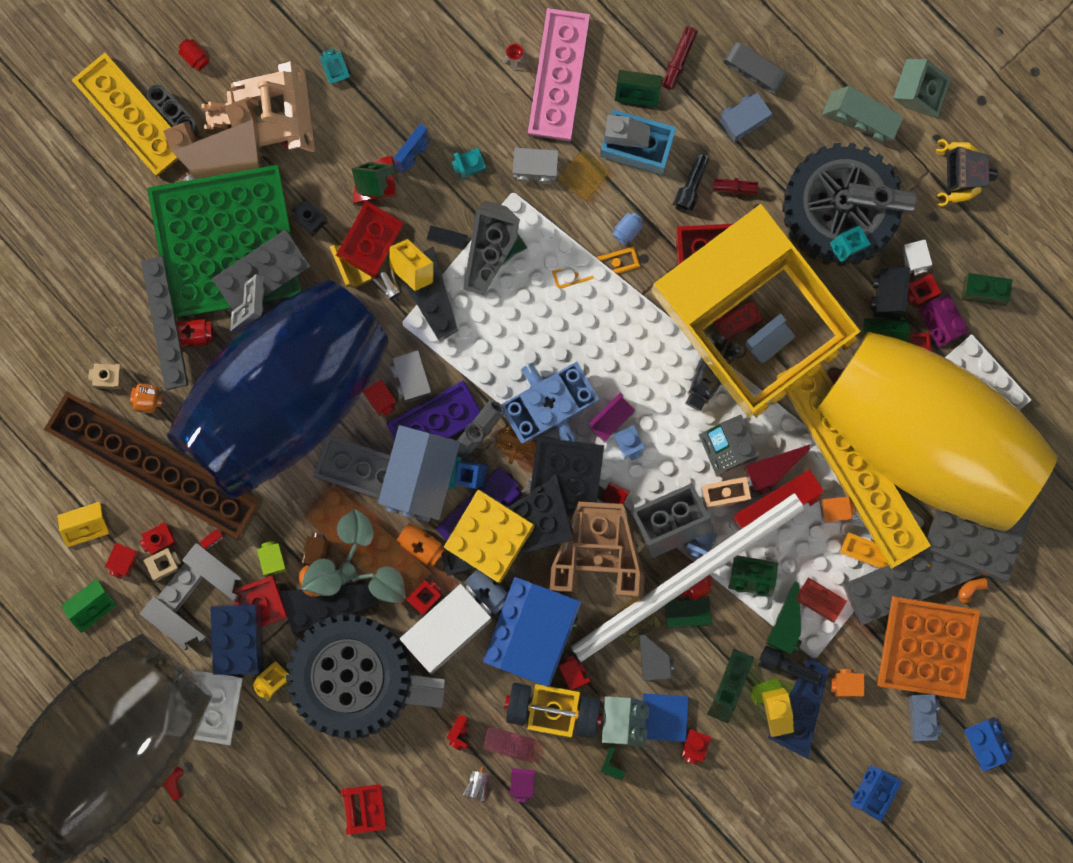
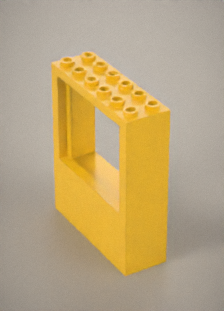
M762 204L758 205L656 281L651 291L748 418L753 415L756 418L759 417L769 407L767 404L770 402L776 404L785 397L787 389L793 391L805 380L803 377L806 375L809 378L812 377L823 367L821 365L823 362L829 364L840 354L839 350H848L858 340L857 335L861 332ZM785 270L834 333L835 337L754 397L703 330Z

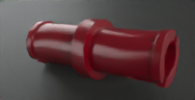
M714 178L713 192L733 193L736 196L737 193L757 196L758 181H741L739 178H734V180Z

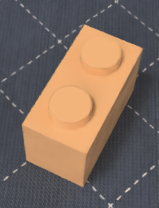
M747 477L706 484L701 487L703 504L706 510L747 503L751 500Z

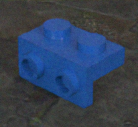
M995 717L964 729L982 771L1013 759L1012 747L1009 742H1006L1002 734L1003 727Z

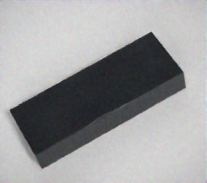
M430 225L427 240L463 250L468 235Z

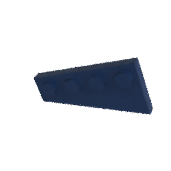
M811 658L807 659L804 667L821 673L822 677L818 685L797 678L789 694L794 732L771 737L769 733L767 737L771 741L806 759L809 758L829 670L828 667Z

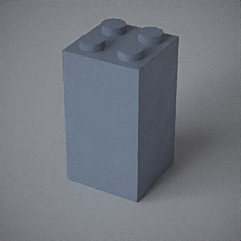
M399 425L378 504L386 506V511L399 514V510H401V515L409 518H414L416 514V519L427 522L430 521V518L439 520L460 441Z

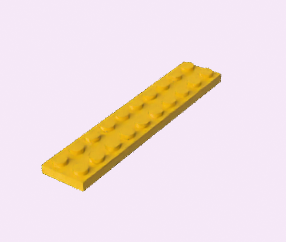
M791 367V368L787 369L786 371L780 373L779 375L776 376V378L779 379L781 376H783L785 373H787V372H788L789 370H791L793 367ZM823 367L820 368L810 378L807 375L803 377L805 380L793 391L787 389L786 395L846 495L849 496L850 501L854 504L855 510L890 568L898 566L930 547V543L895 485L860 457L861 455L845 442L844 437L832 428L819 411L818 406L834 385Z

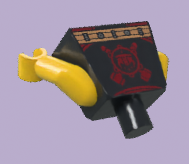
M943 139L937 141L938 146L942 145L945 148L936 149V154L943 156L947 153V192L951 193V195L939 193L936 198L944 197L946 199L945 203L937 204L938 207H945L951 201L952 203L970 200L980 194L981 190L989 185V181L997 179L998 171L996 168H989L988 156L981 154L971 143L951 142V144H948Z

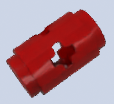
M207 319L177 321L182 348L206 346L214 342L215 336L212 321H207ZM194 329L195 333H191V337L187 338V334H190V330Z

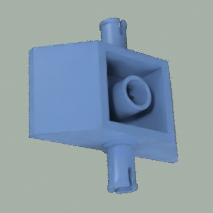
M576 361L547 379L541 378L533 362L528 364V368L524 366L521 371L531 386L529 389L501 404L504 407V415L521 444L537 439V436H543L555 429L562 439L578 440L568 424L569 420L580 415L599 401L597 394L578 362ZM547 400L554 402L552 409L549 406L544 407Z

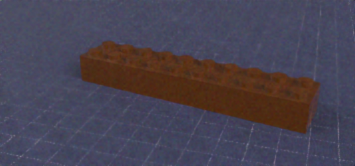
M66 391L44 428L50 435L239 542L263 504L259 499Z

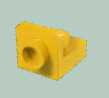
M275 661L256 678L252 686L258 696L264 697L269 701L273 694L288 682L286 681V674L288 673Z

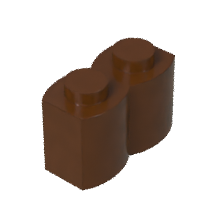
M312 533V537L307 536L301 561L303 566L311 565L319 559L328 558L331 544L325 538V535Z

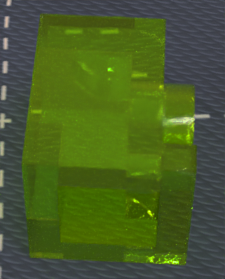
M776 676L750 688L752 692L749 693V696L754 706L760 703L764 704L763 692L782 688L778 677Z

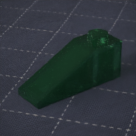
M733 649L707 715L728 724L754 660L753 656Z

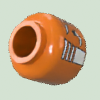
M139 383L136 385V388L132 387L129 405H133V410L136 412L153 414L156 411V407L161 408L163 394H159V388L156 385Z

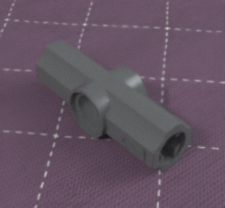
M849 183L846 203L870 206L876 210L890 209L913 213L916 204V193L894 190L887 186L874 187ZM876 194H883L886 197V202L878 201Z
M492 399L489 400L472 423L466 426L464 433L457 440L460 441L457 452L458 457L465 460L468 459L483 439L491 433L492 428L505 414L504 407L499 402Z

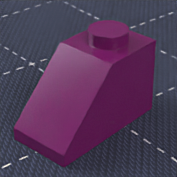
M512 768L510 796L514 797V801L528 802V798H533L535 770Z

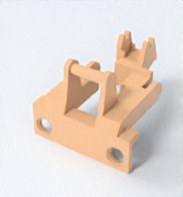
M292 62L278 65L279 72L232 83L231 89L236 91H227L228 103L208 102V104H201L202 109L206 113L207 125H204V130L208 135H212L228 129V125H231L224 106L249 97L253 107L259 106L258 101L261 100L263 110L261 119L266 121L258 123L259 147L288 140V146L291 150L301 148L314 152L315 145L305 68ZM296 71L299 73L300 82L297 79ZM283 95L286 116L271 111L270 98ZM304 134L307 136L308 145L305 142Z

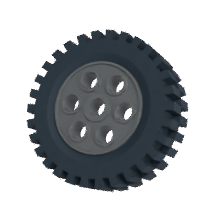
M342 614L337 615L336 618L328 617L324 619L325 622L323 623L317 622L313 625L314 629H307L303 633L305 635L303 640L298 639L296 651L292 650L290 656H293L292 662L287 663V668L290 669V674H286V681L290 682V687H287L288 694H292L293 699H290L293 706L297 707L298 710L296 712L299 716L305 718L304 721L308 725L315 727V730L333 737L357 739L381 732L380 729L387 728L391 725L390 722L393 719L396 720L400 716L398 714L401 709L404 710L407 705L405 703L406 698H410L411 692L409 687L412 685L410 673H413L412 666L409 665L410 657L404 650L406 649L404 644L398 640V636L391 632L389 628L364 616L361 617L353 614L345 616ZM352 647L354 649V656L352 659L347 660L344 657V651ZM332 658L334 660V667L332 670L327 671L324 663L327 659ZM367 659H371L374 664L373 668L366 672L363 669V663ZM347 670H351L354 675L353 679L346 683L343 679V674ZM327 681H331L334 686L333 690L326 694L323 686ZM370 682L373 686L372 692L365 695L362 691V686L364 683ZM350 693L353 700L350 705L345 706L342 702V697L344 694Z

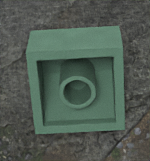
M906 59L893 99L907 109L938 118L951 78L927 59Z

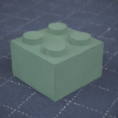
M605 697L602 743L644 747V742L647 740L646 719L649 716L647 701L633 698Z

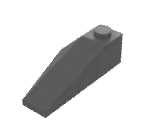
M484 201L477 208L463 290L484 295L517 239L520 219L507 206Z

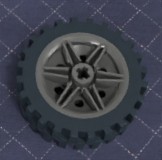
M834 143L833 147L829 149L823 146L819 148L817 153L813 154L811 152L802 163L800 162L797 165L786 187L782 212H785L784 224L790 229L789 236L792 240L795 238L798 241L797 247L801 251L806 249L810 252V258L814 260L816 257L824 259L823 264L829 265L830 262H837L838 266H845L846 263L852 262L853 265L860 264L861 260H870L877 252H881L886 247L900 225L903 211L890 209L876 210L870 206L849 203L842 205L840 203L841 200H846L849 183L874 187L887 186L890 189L900 190L901 180L899 176L894 177L892 174L893 166L891 164L886 166L882 162L883 156L879 153L876 157L869 153L870 148L864 146L863 150L855 148L856 144L849 143L848 147H841V143ZM837 179L842 180V187L835 182ZM824 193L826 199L820 200L819 194ZM876 194L878 201L886 202V197L883 194ZM867 208L869 212L867 215H864L860 209ZM828 215L831 220L826 222L823 220V216ZM850 222L852 225L850 229L860 225L871 245L840 262L837 255L833 252L830 243L841 233L850 230L844 227V223Z

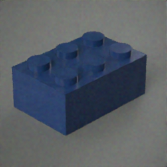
M261 603L211 606L213 675L258 674L262 672Z

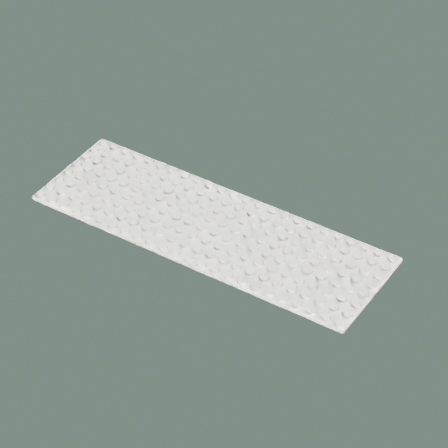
M511 193L501 205L507 206L520 219L518 235L526 244L527 249L514 255L505 265L500 267L484 295L463 290L471 241L442 274L458 331L439 342L417 305L403 321V326L500 404L524 392L531 386L521 371L524 366L528 368V364L533 362L541 378L547 379L577 361L597 394L599 401L580 415L569 420L568 424L578 438L576 441L605 445L599 486L606 490L608 484L613 482L630 491L624 505L630 511L691 483L703 503L702 485L747 477L744 471L746 465L806 445H810L811 449L774 487H771V492L810 469L824 491L820 495L821 499L847 497L806 426L778 403L773 404L770 402L767 404L769 406L767 410L756 418L753 415L748 418L726 388L721 385L709 400V403L703 406L701 412L686 405L685 402L689 397L687 393L690 390L701 356L672 318L516 193ZM556 269L564 270L556 273L559 285L593 276L594 279L559 289L556 287L552 271ZM574 272L579 273L577 278H575ZM731 366L754 397L762 391ZM620 392L636 412L615 433L634 425L642 444L646 447L645 451L642 452L643 455L634 460H630V458L624 460L613 435L603 442L589 428V423ZM547 400L544 407L549 406L552 409L554 402ZM742 414L759 456L756 460L716 476L699 438V434L721 422ZM556 429L543 435V437L562 439ZM748 482L751 496L749 502L707 510L711 518L713 532L717 533L709 551L739 531L732 519L735 514L771 492L759 495L758 492L752 494ZM820 501L812 506L807 503L804 505L805 509L739 554V556L778 563L776 586L772 597H762L753 593H741L728 589L733 559L709 574L772 626L778 617L792 584L795 581L798 582L800 585L801 635L799 639L802 640L799 648L811 658L819 656L854 612L842 585L878 570L876 567L839 554L847 532L875 542L857 511L855 510V515H852L850 521L823 524ZM910 510L921 528L924 525V520ZM688 542L676 547L693 562L697 560L688 554L689 551L685 549Z

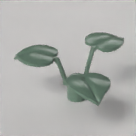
M352 509L340 519L337 525L339 538L346 544H353L346 560L336 570L333 562L328 559L315 561L307 569L301 589L322 596H331L339 591L341 585H346L350 580L355 582L360 579L373 578L368 586L373 596L389 603L404 602L406 599L405 584L402 575L396 569L382 567L377 571L376 575L373 573L355 575L356 571L354 566L350 564V560L357 549V544L366 547L371 543L374 531L366 515Z

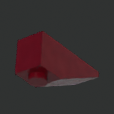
M810 445L746 465L744 471L752 494L758 492L759 495L771 492V487H774L811 449Z

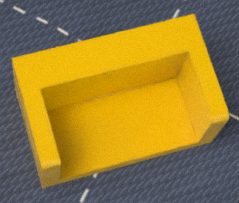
M406 239L390 247L389 267L393 268V271L414 291L433 283V262L411 241Z

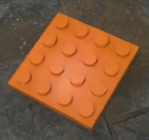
M892 596L877 686L965 699L980 610Z

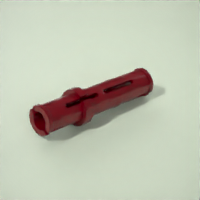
M685 27L675 54L667 65L668 70L661 83V86L665 89L670 90L671 88V90H674L680 74L684 71V63L698 34V31L693 27Z

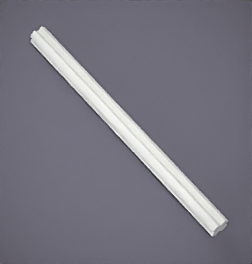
M792 494L571 646L573 652L581 662L799 514L805 507L796 494Z

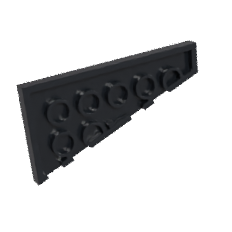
M555 474L549 481L538 486L529 495L508 507L535 524L517 557L575 540L558 474ZM448 550L442 554L447 576L476 569Z

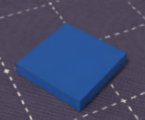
M643 693V701H647V706L649 707V716L646 719L645 727L647 729V739L686 742L688 696Z

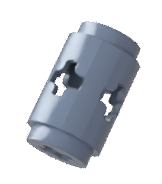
M477 569L465 581V584L476 594L475 597L481 603L483 602L491 612L493 611L497 615L503 609L509 592L500 583Z

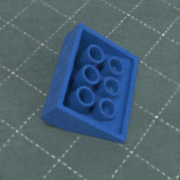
M514 577L482 662L550 687L581 602Z

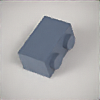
M758 93L753 96L751 94L746 95L740 100L741 103L735 107L731 105L722 112L723 115H721L720 123L734 143L771 119L772 112Z

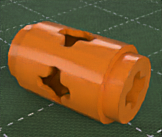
M408 523L396 540L400 543V547L424 564H429L432 567L445 551L441 542L415 524Z

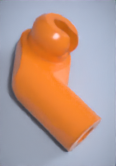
M987 579L966 581L958 594L961 603H970L976 590L988 589Z

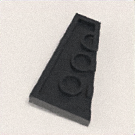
M431 247L423 252V254L433 262V283L414 291L403 279L402 281L438 341L441 342L456 333L458 327L435 249Z
M369 583L341 586L339 591L331 596L320 595L311 597L306 595L302 589L279 591L293 634L314 628V624L317 622L323 623L325 622L324 619L328 617L336 618L337 615L342 614L349 616V614H355L379 605L377 598L369 590Z

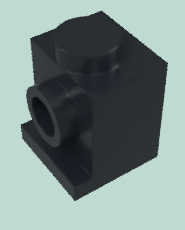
M308 200L305 203H298L293 209V219L311 237L328 222L326 216ZM310 212L312 214L311 217L308 219L304 218V215Z

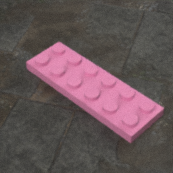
M547 8L528 128L529 136L571 141L590 14Z

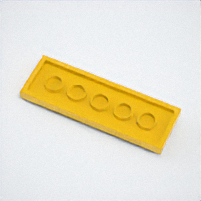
M103 53L72 79L77 88L156 177L179 160L171 151L163 132L171 128V126L106 53Z

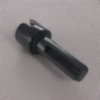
M700 153L697 156L685 186L678 189L672 205L682 213L691 214L699 198L696 191L710 160L707 155Z
M767 645L764 647L759 658L761 662L758 666L773 673L780 670L815 685L819 684L822 677L821 673L784 658L783 652Z

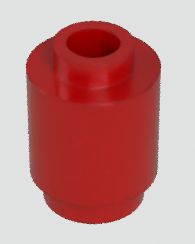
M185 39L178 46V54L192 69L200 71L210 62L208 53L194 39Z

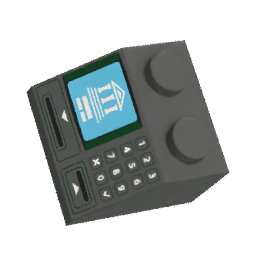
M742 414L721 422L699 434V438L716 476L756 460L759 456Z

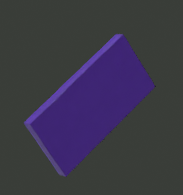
M463 380L392 419L386 425L394 439L399 425L451 439L464 432L466 426L472 423L481 410Z

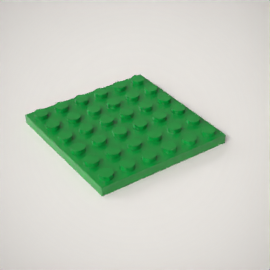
M279 165L147 187L159 257L163 256L165 259L176 318L231 308L212 278L282 231L286 230L291 237ZM296 276L263 298L262 302L302 296L299 276Z

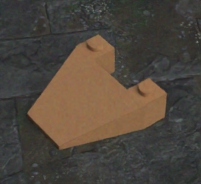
M249 97L224 106L232 126L231 128L199 141L196 140L189 120L163 131L171 151L198 179L261 168L257 116Z
M578 502L571 519L575 540L561 544L551 567L550 590L556 593L577 594L579 572L618 574L616 595L642 598L645 574L624 504Z

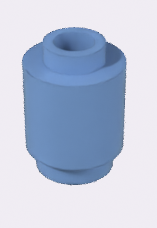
M634 212L632 214L626 213L615 226V231L612 235L623 245H626L628 242L631 243L644 227L642 225L643 219Z

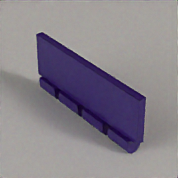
M500 467L486 480L485 487L477 489L501 504L505 501L509 506L522 496L516 490L519 486ZM477 490L436 529L446 540L449 539Z

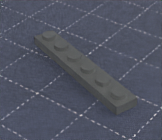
M163 256L143 260L141 265L165 389L172 390L189 386L165 259Z

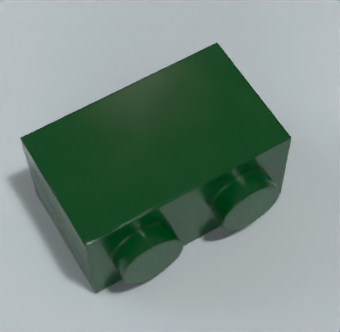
M968 273L964 278L962 300L1006 306L1010 301L1013 279Z

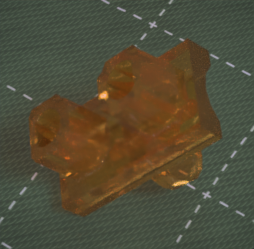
M505 426L502 433H498L495 448L503 450L502 455L509 456V464H513L514 459L523 461L524 457L533 460L536 451V439L521 444L519 439L515 437L512 427Z

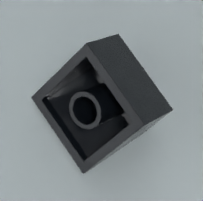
M911 268L881 269L878 275H874L873 288L876 289V296L872 297L870 310H874L873 317L900 319L906 312Z

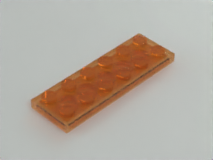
M333 484L303 517L322 535H325L345 556H348L353 544H346L339 538L337 534L338 522L352 509L366 515L373 526L374 536L371 543L366 547L357 544V549L351 561L365 574L373 573L376 575L377 571L382 567L396 569L403 577L407 599L432 573ZM405 599L404 602L398 604L402 607L407 600Z

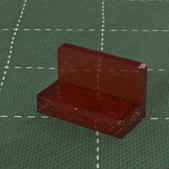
M809 577L801 586L800 592L796 597L798 602L833 623L847 600Z

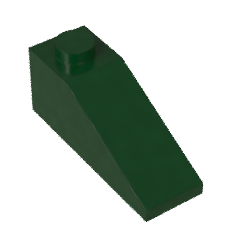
M796 581L792 584L765 642L766 645L789 656L792 652L797 653L802 643V640L799 639L801 635L800 585Z

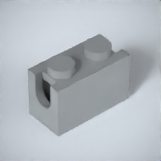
M514 148L513 179L523 183L530 182V180H539V183L551 184L552 181L556 182L558 150Z
M418 351L393 358L394 365H390L394 378L399 377L401 385L397 386L400 399L405 398L406 403H411L432 396Z

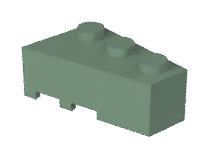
M851 86L831 92L821 114L864 133L879 143L894 140L904 117Z

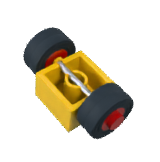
M513 683L511 694L506 696L504 709H508L507 723L524 726L527 712L530 711L527 730L572 738L575 719H578L576 735L594 739L596 728L601 726L603 713L599 712L600 698L583 696L580 710L578 711L577 706L580 692L535 684L533 699L529 703L531 686Z

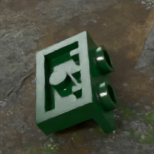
M737 555L733 558L728 589L741 593H753L762 597H772L776 586L778 563Z

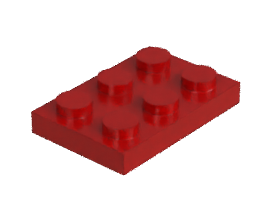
M365 201L335 256L374 278L404 222L372 203Z

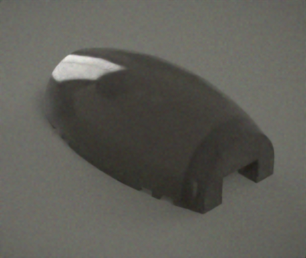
M140 634L117 647V650L112 654L102 657L98 660L99 663L89 670L86 669L74 679L31 725L16 748L18 749L11 761L8 760L5 765L6 770L0 779V823L11 826L35 850L32 856L39 863H72L108 840L126 825L154 797L171 776L188 750L204 719L213 697L212 693L177 658L144 634Z

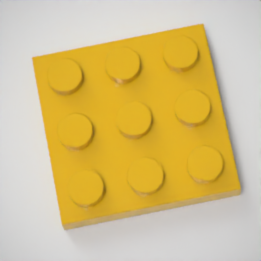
M477 490L444 548L496 582L501 583L535 524L483 491Z

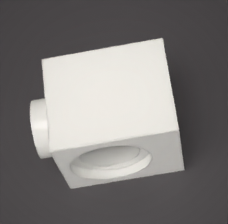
M926 240L905 244L902 247L901 252L905 266L911 268L910 274L914 273L915 276L927 273V270L932 266V261Z

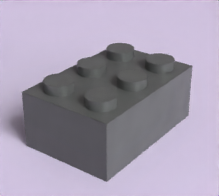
M692 483L631 510L633 522L651 558L713 531L711 518Z

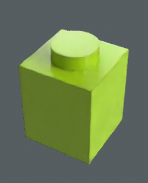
M274 541L261 544L262 548L257 549L263 575L268 577L286 572L287 568L281 545L279 543L275 544Z

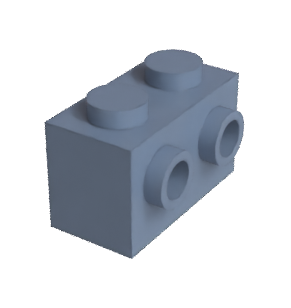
M935 694L909 696L911 742L938 740V736H941V724L937 722L936 713L940 711L939 700L935 699Z

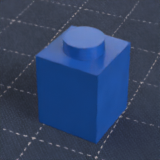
M471 461L458 462L455 485L475 489L485 487L488 465Z

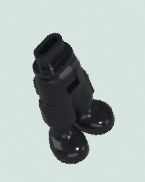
M710 332L708 335L710 341L721 352L727 343L726 338L716 332ZM730 342L723 357L730 365L735 359L743 358L747 351L741 345ZM702 357L696 367V374L687 393L689 397L685 402L686 405L700 412L703 406L709 403V400L714 396L719 387L723 385Z

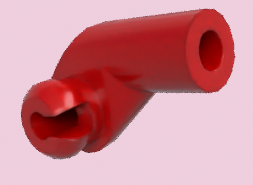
M178 766L167 771L164 786L173 802L183 797L177 786L179 778L183 776V770Z

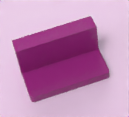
M621 392L589 423V428L603 442L613 435L636 412L623 398L624 395Z

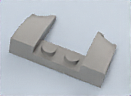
M197 543L182 560L184 562L183 566L157 598L153 596L140 613L141 616L185 650L188 649L187 642L198 638L200 642L207 639L176 614L202 579L205 578L234 602L238 599V595L232 593L235 580L242 582V578Z

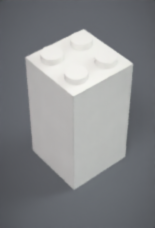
M460 584L400 638L401 642L431 675L492 621L490 617L491 611L483 602L480 605L476 602V594L468 585L464 588Z

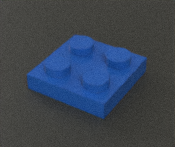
M421 123L394 156L396 169L402 174L406 169H412L416 163L415 158L420 152L424 153L430 144L428 142V128Z

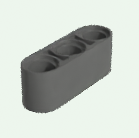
M738 42L733 44L723 59L727 67L771 94H776L787 78L786 72Z
M155 84L150 86L147 91V97L158 113L172 127L189 120V123L193 125L192 130L196 137L199 130L193 117L162 85ZM155 94H164L162 99L157 101L153 100ZM170 109H178L176 115H168Z

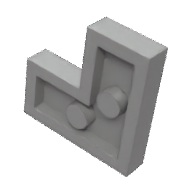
M256 274L244 284L243 303L231 313L230 331L238 334L261 317L264 310L262 306V298L265 291L263 286L264 277Z

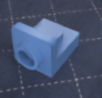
M634 425L613 435L624 460L627 458L634 460L643 455L642 452L645 451L646 447L642 444Z

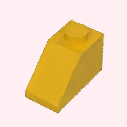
M784 688L763 692L762 696L771 737L793 733V713L788 692Z

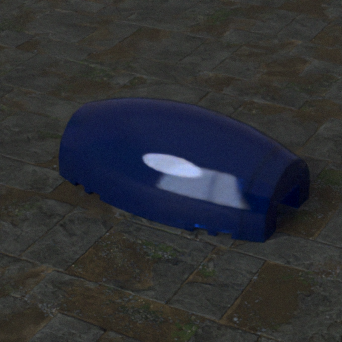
M325 280L302 290L275 305L248 325L212 360L195 382L179 408L167 433L168 440L183 454L188 452L215 478L216 485L231 499L237 498L244 493L258 488V485L275 478L277 474L293 466L336 428L358 401L359 396L368 386L371 377L378 369L382 357L388 348V337L373 314L353 294L332 280Z

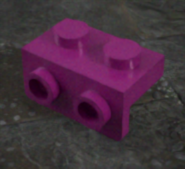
M949 293L935 298L919 308V312L938 347L969 332Z

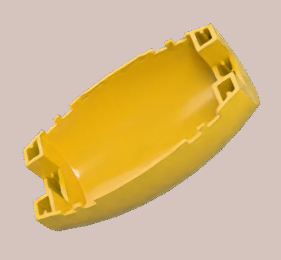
M867 332L845 369L818 406L819 411L832 428L844 437L845 442L852 446L861 455L860 457L873 469L900 489L932 507L958 516L957 518L967 519L978 523L980 526L1004 532L1011 529L1033 503L1048 480L1058 459L1057 454L1042 434L1024 414L1000 392L978 376L953 361L923 347L872 332Z

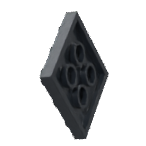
M537 436L530 493L538 486L549 481L555 474H558L567 509L576 510L578 502L597 503L605 445Z

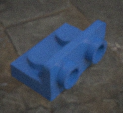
M871 765L865 772L863 781L854 793L850 805L881 822L902 781L886 771Z

